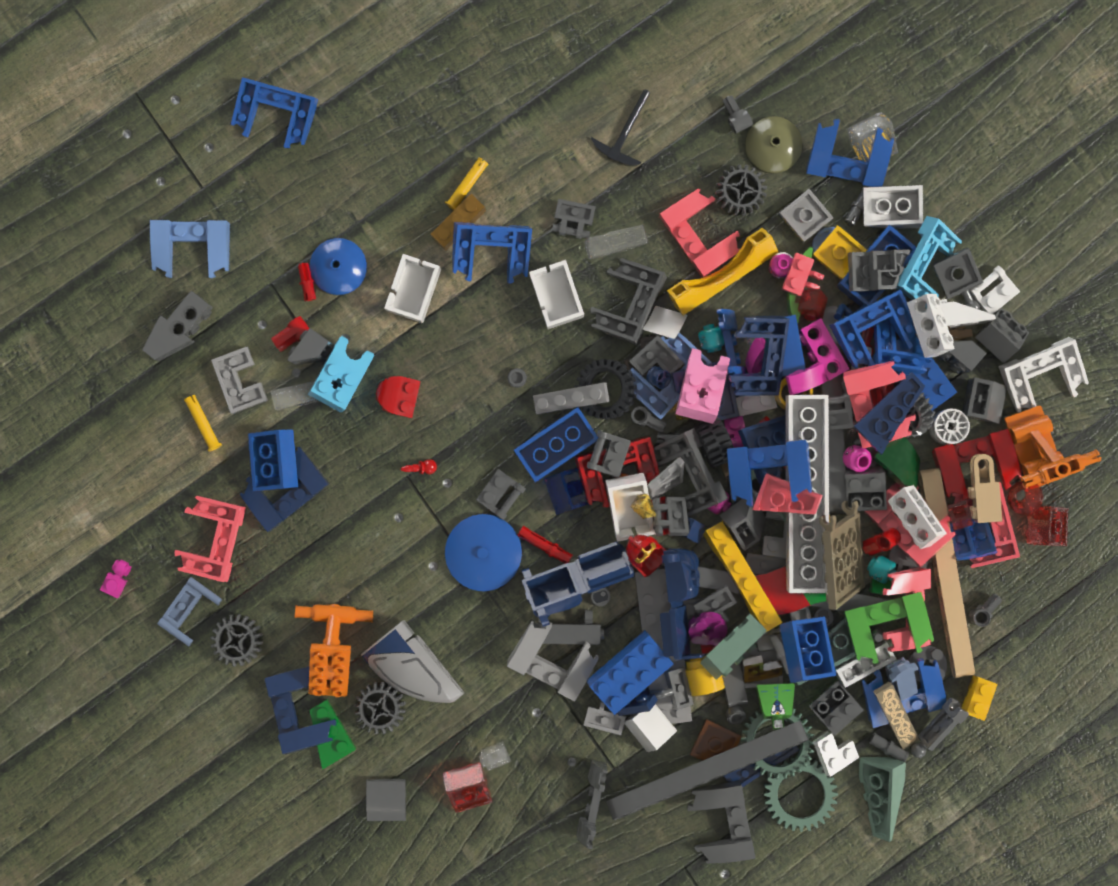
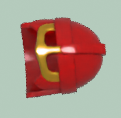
M630 536L626 547L628 561L646 578L661 566V555H664L663 551H666V549L652 536Z

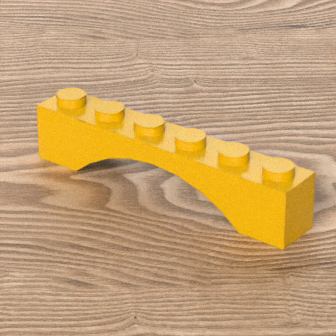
M759 229L746 238L736 256L717 272L701 279L682 280L668 289L667 292L674 306L682 315H685L765 261L771 259L775 254L779 253L772 236L765 229Z
M723 521L706 530L703 534L705 539L729 572L750 614L767 631L781 624L782 621Z

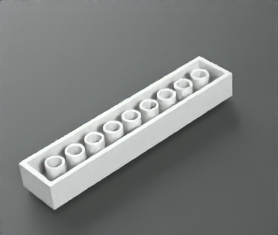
M786 395V442L806 440L808 442L812 491L823 495L816 514L786 512V590L789 593H827V583L824 580L826 566L823 563L824 545L821 541L825 529L820 525L819 518L825 515L826 521L829 523L828 395ZM786 466V481H789L788 466Z

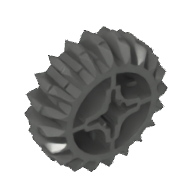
M738 164L737 170L730 166V172L724 170V176H719L720 182L716 183V187L719 189L716 190L715 194L722 195L717 201H724L721 207L725 208L728 206L727 213H730L733 209L735 210V216L738 215L739 211H741L742 216H745L746 210L749 214H752L753 209H759L758 204L762 205L764 203L762 198H765L767 194L762 191H765L767 186L761 185L765 182V178L759 179L761 172H758L756 175L754 174L755 167L749 171L748 165H745L744 169H742L741 164ZM741 176L739 183L727 184L730 179ZM747 178L754 183L756 190L747 184ZM743 183L742 187H743V191H744V192H743V194L740 196L739 187H740L741 184ZM726 190L735 196V202L728 197ZM756 196L752 202L741 204L744 197Z
M924 392L920 394L913 407L907 413V415H916L915 421H910L908 430L912 431V434L906 436L907 438L923 435L926 430L931 428L935 419L933 417L935 411L931 410L933 405L928 403L930 398H925Z
M232 614L229 615V620L226 617L222 618L223 624L221 622L216 624L219 629L212 630L216 636L210 637V640L216 641V643L211 644V648L217 647V650L213 653L214 655L221 654L218 658L219 661L226 658L225 664L228 665L232 660V666L235 667L238 662L240 666H243L245 661L247 663L252 662L251 657L257 658L258 655L255 651L260 652L262 650L257 644H263V641L258 640V637L263 636V633L257 634L256 630H259L260 626L253 627L256 622L255 620L248 623L249 616H245L242 620L241 614H238L236 619ZM232 625L243 626L247 631L240 633ZM227 629L228 641L223 644V635ZM235 635L236 637L244 636L238 643L230 645L236 639ZM251 636V646L247 652L245 641ZM235 648L242 655H233L227 649Z
M383 681L380 687H378L377 682L373 683V688L369 684L366 685L367 691L361 689L360 693L362 696H356V700L360 703L357 702L353 705L359 708V710L354 711V715L360 714L356 721L360 722L363 720L364 723L361 727L364 728L368 725L367 732L375 728V734L379 733V729H381L382 734H386V727L392 732L394 730L393 725L396 727L400 725L396 719L401 721L404 719L399 713L406 712V709L400 708V706L406 704L405 701L399 702L403 694L397 696L398 690L394 689V691H391L392 686L390 685L385 688V682ZM373 693H383L380 700L367 699ZM388 696L394 702L395 711L387 705ZM383 701L382 709H384V712L383 710H381V712L377 714L378 707H376L375 704L378 706ZM365 705H368L367 707L372 710L371 719L365 712ZM381 715L393 717L388 722L377 723Z

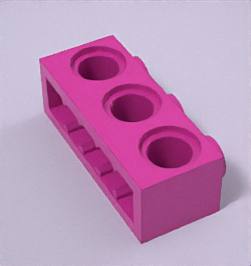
M822 319L799 330L801 344L807 347L809 351L807 355L812 363H823L827 381L849 370L847 363ZM809 330H814L817 333L816 339L809 338ZM819 346L826 349L825 356L818 354L817 349ZM828 363L835 365L836 371L834 373H830L827 370Z

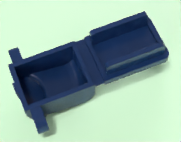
M618 542L581 554L572 563L563 564L534 576L531 575L529 567L522 570L524 576L522 583L526 591V598L535 616L540 619L542 627L550 625L548 617L551 614L580 605L582 594L587 592L589 594L631 577L634 578V570L628 561L626 551L623 545Z
M669 548L663 551L664 555H661L662 563H665L668 602L671 605L669 612L660 614L663 653L665 657L674 656L675 660L703 658L706 656V653L691 654L687 609L683 604L684 600L695 598L698 595L700 585L699 559L691 550Z

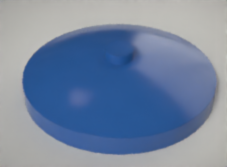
M488 514L474 515L457 524L451 531L445 547L446 564L452 576L463 586L476 591H490L508 583L516 574L522 558L521 542L514 528L505 520Z

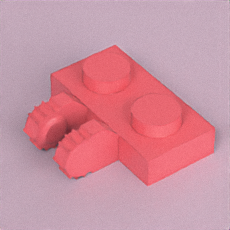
M795 253L782 290L797 296L802 295L804 287L819 291L820 286L807 282L808 276H811L817 280H823L824 275L811 270L814 259Z

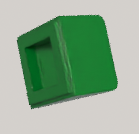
M871 578L869 592L883 595L884 588L891 589L892 581L889 580L886 584H881Z

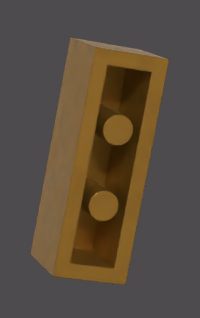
M470 194L431 233L432 238L447 251L453 245L454 222L474 224L486 212L485 206Z

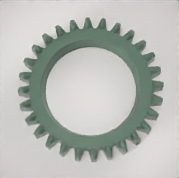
M793 708L791 718L783 719L793 724L801 721L802 713L795 716V709ZM755 711L756 719L751 716L748 718L752 724H744L748 730H742L741 733L747 737L741 738L740 741L747 743L754 740L755 733L760 725L770 719H763L762 714ZM807 719L802 720L801 723L803 725V728L806 732L808 739H810L815 735L808 733L812 726L805 727L804 725L808 721ZM810 740L801 743L800 751L796 758L786 765L775 766L760 760L755 762L753 770L761 768V776L767 771L769 779L773 773L776 780L779 779L780 774H782L784 779H787V772L794 777V769L800 773L802 771L799 765L806 768L808 765L804 760L811 761L812 758L808 753H814V750L809 748V746L814 745V743Z
M815 759L811 764L810 761L805 760L808 765L806 768L799 765L801 771L809 772L816 776L824 789L822 806L809 817H793L782 809L778 800V788L784 779L782 774H780L778 780L775 779L774 773V777L770 779L768 776L766 777L771 783L764 784V787L769 789V791L763 792L764 796L769 797L764 800V803L771 804L767 807L768 812L773 811L771 817L773 819L778 817V824L784 821L783 826L786 829L790 824L792 831H795L797 826L800 832H803L804 826H806L808 831H811V824L817 829V821L825 824L823 817L825 816L829 819L831 817L827 811H835L830 806L831 804H837V801L832 798L838 796L837 792L832 791L837 788L836 784H831L835 779L833 776L827 777L823 771L822 764L817 766L818 761Z

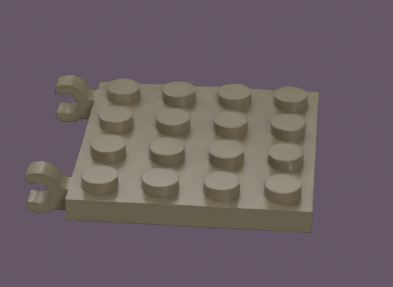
M847 500L842 502V510L847 513V516L837 523L835 515L830 517V523L826 521L825 515L819 518L820 525L825 529L821 541L824 545L823 563L826 566L824 576L825 583H827L826 601L829 604V609L837 610L865 587L860 513L857 512V501L852 502V508L848 506Z

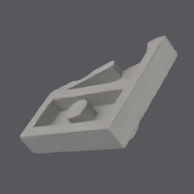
M681 457L677 458L656 478L650 481L647 488L651 500L683 483L685 462Z

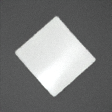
M655 306L643 330L675 339L687 315Z

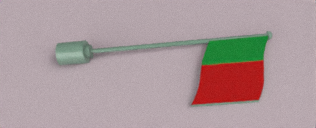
M751 470L752 480L756 478L754 470ZM778 512L784 520V522L786 523V516L784 515V513ZM786 566L765 574L755 575L778 615L792 613L812 604L826 601V593H789L786 590Z

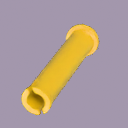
M478 157V160L448 202L445 201V204L452 210H455L460 205L484 169L489 165L485 160L482 161V158Z
M196 395L184 399L209 448L208 452L221 447L222 443L218 442Z

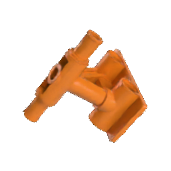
M1039 405L1004 418L1024 475L1020 479L1024 481L1022 485L1025 489L1032 490L1083 471L1085 466L1101 461V457H1097L1100 455L1098 450L1064 458L1062 453L1056 450L1051 435L1053 424L1050 418L1044 415L1043 409Z
M315 604L313 607L296 605L295 618H312L314 622H327L323 643H311L308 693L315 696L346 697L348 693L351 646L340 645V623L353 624L355 621L373 623V610H356L354 607L340 606L338 604Z

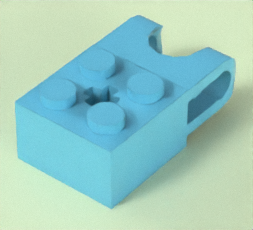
M344 336L337 340L308 392V395L341 413L346 409L374 357V353L366 351L360 359H350L345 351L348 339ZM331 382H337L339 387L334 389L332 387L333 384H331Z

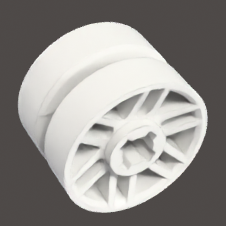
M946 409L934 414L933 417L935 419L929 432L936 442L943 445L956 444L967 437L970 423L962 411Z

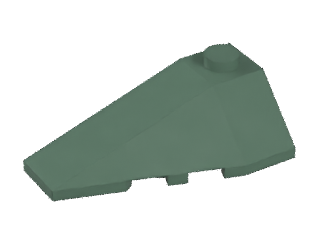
M861 757L859 762V779L865 789L863 796L869 806L868 817L874 837L891 842L905 783L906 762L891 757Z

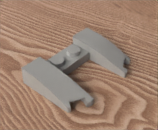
M531 621L509 656L507 667L522 675L527 673L558 689L559 694L575 701L594 669L599 656L596 655L593 658L588 652L591 646L588 642H585L569 669L561 668L536 655L548 635L552 623L545 628L534 627V621Z

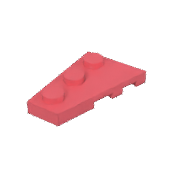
M766 473L752 510L816 514L823 495L813 491L809 493L805 489L796 495L798 501L792 502L790 482Z

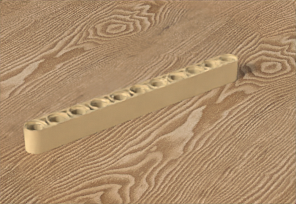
M939 468L920 470L918 481L921 496L940 522L948 515L941 472ZM951 539L932 556L951 672L954 678L974 675L975 668L953 540Z

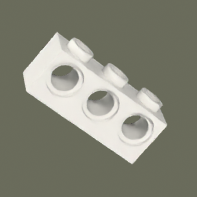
M925 294L907 302L924 357H936L953 350V337L949 333L947 319L943 315L941 301L937 294Z
M914 485L902 488L888 500L892 511L898 515L903 527L908 530L914 543L920 549L932 546L947 534Z
M882 640L874 644L879 661L878 664H873V659L862 656L859 661L855 656L836 666V676L842 686L846 688L897 660L893 652L887 650L890 647L888 643Z

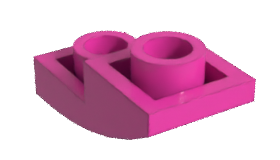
M755 338L750 346L745 362L748 373H759L762 369L765 347L764 338Z
M816 363L805 370L798 369L786 376L789 394L795 395L825 383L827 379L823 363Z

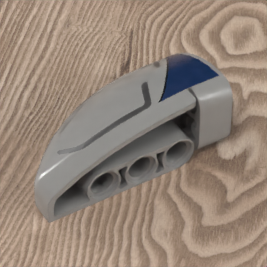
M405 620L361 654L370 668L383 681L399 692L413 698L437 703H452L464 694V691L422 638L417 635L409 639L415 633Z

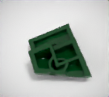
M905 437L889 442L883 454L877 453L873 460L886 469V475L900 485L898 489L901 490L904 487L913 485L917 489L920 468L919 455Z

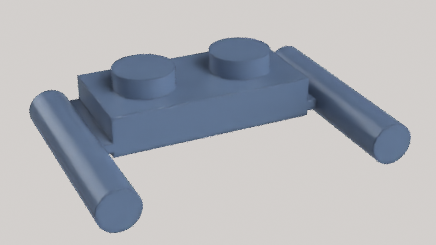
M192 577L189 578L186 585L157 623L188 647L193 640L178 630V628L183 624L202 595L216 605H219L222 601L219 596Z

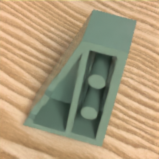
M749 614L738 627L700 662L701 665L716 680L721 675L725 678L733 670L731 666L734 663L738 665L742 662V659H745L743 654L746 651L750 654L757 647L755 643L767 630Z

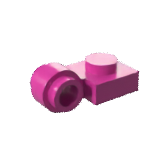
M743 416L725 419L724 426L734 448L744 447L738 433L739 430L745 428Z
M116 560L112 566L115 574L111 572L107 574L100 590L115 598H119L128 581L122 578V576L126 577L132 568L129 563L124 560Z

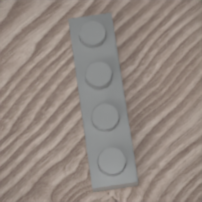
M607 383L533 395L536 414L609 402Z

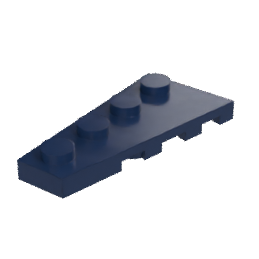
M910 372L906 379L898 383L853 427L882 455L898 427L906 418L905 416L924 390L925 385Z

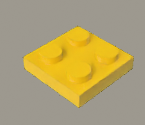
M837 225L812 256L842 280L849 272L848 253L866 252L867 249Z

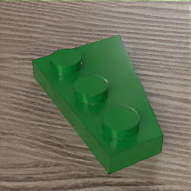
M328 699L310 709L313 725L334 719L337 722L336 726H330L328 737L333 738V741L317 745L323 770L357 748Z

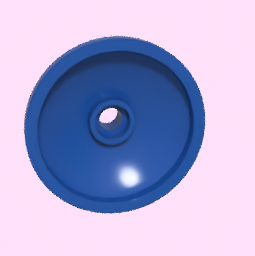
M334 238L321 243L313 252L310 260V273L315 284L324 292L332 295H345L353 292L362 284L367 272V261L362 250L354 242L343 238ZM338 261L340 263L339 267L334 268V262Z

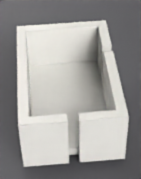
M403 254L391 287L396 292V296L394 293H389L384 309L387 312L423 323L441 272L440 266L423 261L422 267L420 259Z
M566 260L549 265V273H547L546 267L529 272L547 329L584 318V312Z
M639 473L605 480L617 542L628 540L630 536L634 537L632 527H635L637 535H654L655 530L652 525L653 518L644 474Z

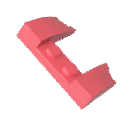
M697 189L660 213L659 217L703 278L736 256L740 250L737 247L736 238L740 237V235L736 231L709 250L705 248L686 220L716 199L713 196L707 198L699 193L700 189Z
M893 361L844 372L843 378L847 393L850 396L856 422L874 407L870 389L906 379L903 372L898 375L891 368L894 365ZM915 414L905 416L906 418L898 427L891 441L912 434V431L908 429L910 421H915ZM858 432L862 448L872 447Z
M896 482L886 491L887 510L865 511V514L883 532L889 528L897 529L901 534V542L897 546L921 568L956 534L955 532H950L947 522H950L951 519L947 515L939 522L947 534L932 546L920 549L914 543L908 530L903 527L902 521L894 514L888 502L890 498L900 491L898 489L900 485Z
M1001 482L999 484L1002 522H990L998 553L969 559L972 562L971 568L1020 557ZM952 493L955 501L953 509L949 508L948 513L952 514L969 510V507L972 506V499L964 501L961 494Z
M196 496L195 498L199 502L193 509L187 507L184 513L216 520L218 525L210 557L175 550V556L181 555L183 567L178 568V571L221 582H228L233 564L230 563L238 528L243 523L246 507Z
M916 567L888 574L887 577L893 579L891 589L884 588L883 595L906 593L907 596L922 592L925 601L924 589L931 588V569ZM907 619L906 627L883 633V639L888 640L891 638L893 646L887 649L888 651L915 649ZM930 640L926 641L921 647L930 645Z

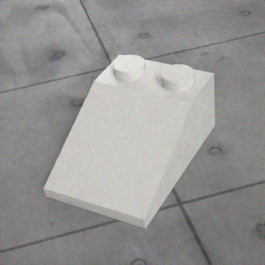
M923 185L864 188V226L886 228L888 225H891L893 228L899 229L920 228L922 226Z
M947 299L940 300L943 315L947 319V327L957 328L985 324L996 319L993 314L954 301L947 302Z

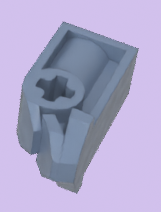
M901 657L885 666L887 680L893 684L900 701L918 693L914 674L918 667L915 663H909L908 660Z

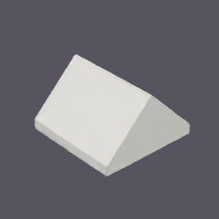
M656 704L649 712L635 713L624 722L647 752L659 749L677 731Z

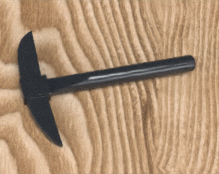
M644 89L614 147L612 146L611 148L591 137L596 148L606 155L607 158L632 167L641 164V161L620 152L650 94L648 90Z

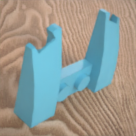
M926 216L918 231L922 238L907 267L903 269L902 274L899 276V282L896 287L911 300L925 294H937V297H939V294L921 278L937 249L948 257L954 254L955 243H962L940 219Z

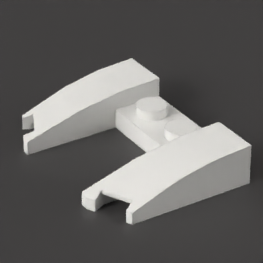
M1067 337L1051 344L1052 347L1021 360L1015 359L998 366L1017 412H1021V408H1033L1036 406L1028 379L1058 366L1071 397L1074 398L1078 395L1075 389L1081 382L1086 385L1089 384L1075 339Z

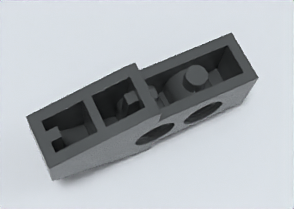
M190 291L168 319L163 316L158 318L142 350L154 360L161 361L193 344L195 341L189 336L194 335L200 328L199 324L209 318L213 307L198 294ZM194 310L196 313L195 317L189 320L188 313ZM182 325L183 332L177 335L176 328Z

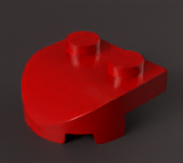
M390 376L378 385L376 400L385 412L412 418L421 381L402 376Z

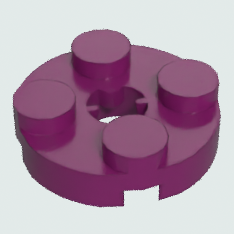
M703 612L700 614V617L696 619L693 617L689 621V636L694 644L717 646L727 634L726 621L718 613Z

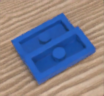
M962 519L950 523L951 533L955 532L956 534L952 540L957 560L979 558L998 553L989 522L977 523L973 519L969 521Z

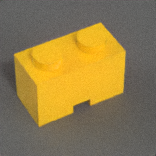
M973 675L968 687L969 691L961 709L969 712L970 716L985 721L997 684Z

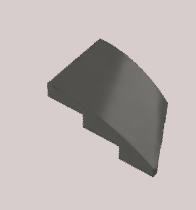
M910 250L848 253L849 292L896 289L899 276L904 269L903 264L906 257L910 254Z

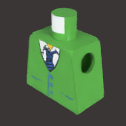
M794 683L757 685L756 687L763 719H772V729L774 730L783 728V718H791Z

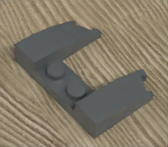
M620 258L619 260L622 265L615 271L609 268L606 273L635 285L638 289L625 318L591 307V314H596V324H591V326L612 337L638 346L644 333L645 322L657 294L661 293L667 276L665 272Z
M695 428L653 448V450H660L661 460L656 461L657 466H661L677 457H681L685 462L687 472L697 490L685 496L686 508L689 510L687 517L728 499L720 481L714 483L698 448L703 445Z
M591 759L588 773V781L590 783L588 796L591 797V802L586 804L584 814L588 817L580 816L576 833L578 841L588 849L593 847L592 841L596 835L595 822L601 792L605 790V774L608 772L606 762Z
M740 780L692 789L691 793L695 795L693 804H687V810L697 811L725 807L731 836L728 839L694 845L697 852L702 851L706 856V864L755 859Z

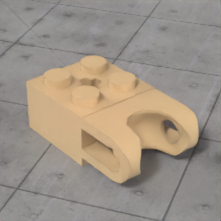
M986 454L974 455L969 463L971 487H968V497L972 499V506L969 507L970 518L977 523L1002 522L1000 484L995 481L993 460ZM981 459L985 463L982 469L978 466V462Z

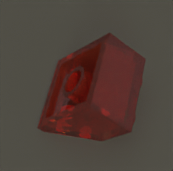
M1029 506L1027 511V544L1067 546L1069 508Z
M480 762L443 773L446 793L456 813L493 802L485 772Z

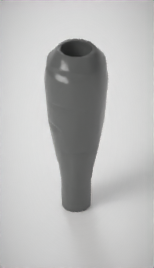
M872 627L870 631L873 642H881L883 640V630L879 627Z

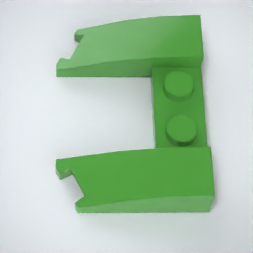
M922 592L843 612L856 659L859 661L862 656L873 659V664L879 663L869 627L872 625L906 617L916 653L923 651L921 646L926 641H934Z

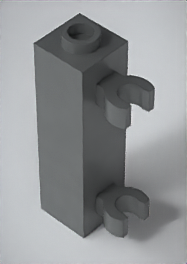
M585 610V623H552V627L543 644H585V642H588L589 644L600 645V640H604V628H600V623H593L592 610ZM538 618V623H534V627L545 628L542 627L541 621Z

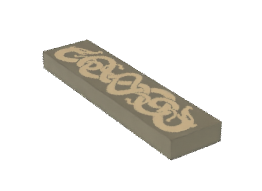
M889 681L874 690L873 692L900 747L904 750L918 742L919 738L893 684Z

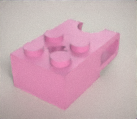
M692 348L675 414L711 424L714 423L718 416L730 362L729 357L721 356L717 365L708 367L701 361V350Z

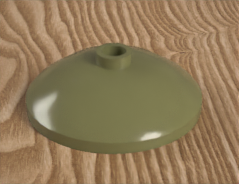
M776 116L766 117L756 122L749 130L745 141V150L748 159L757 169L766 173H781L790 169L799 159L802 152V138L799 130L789 120ZM777 139L779 144H773L772 140Z

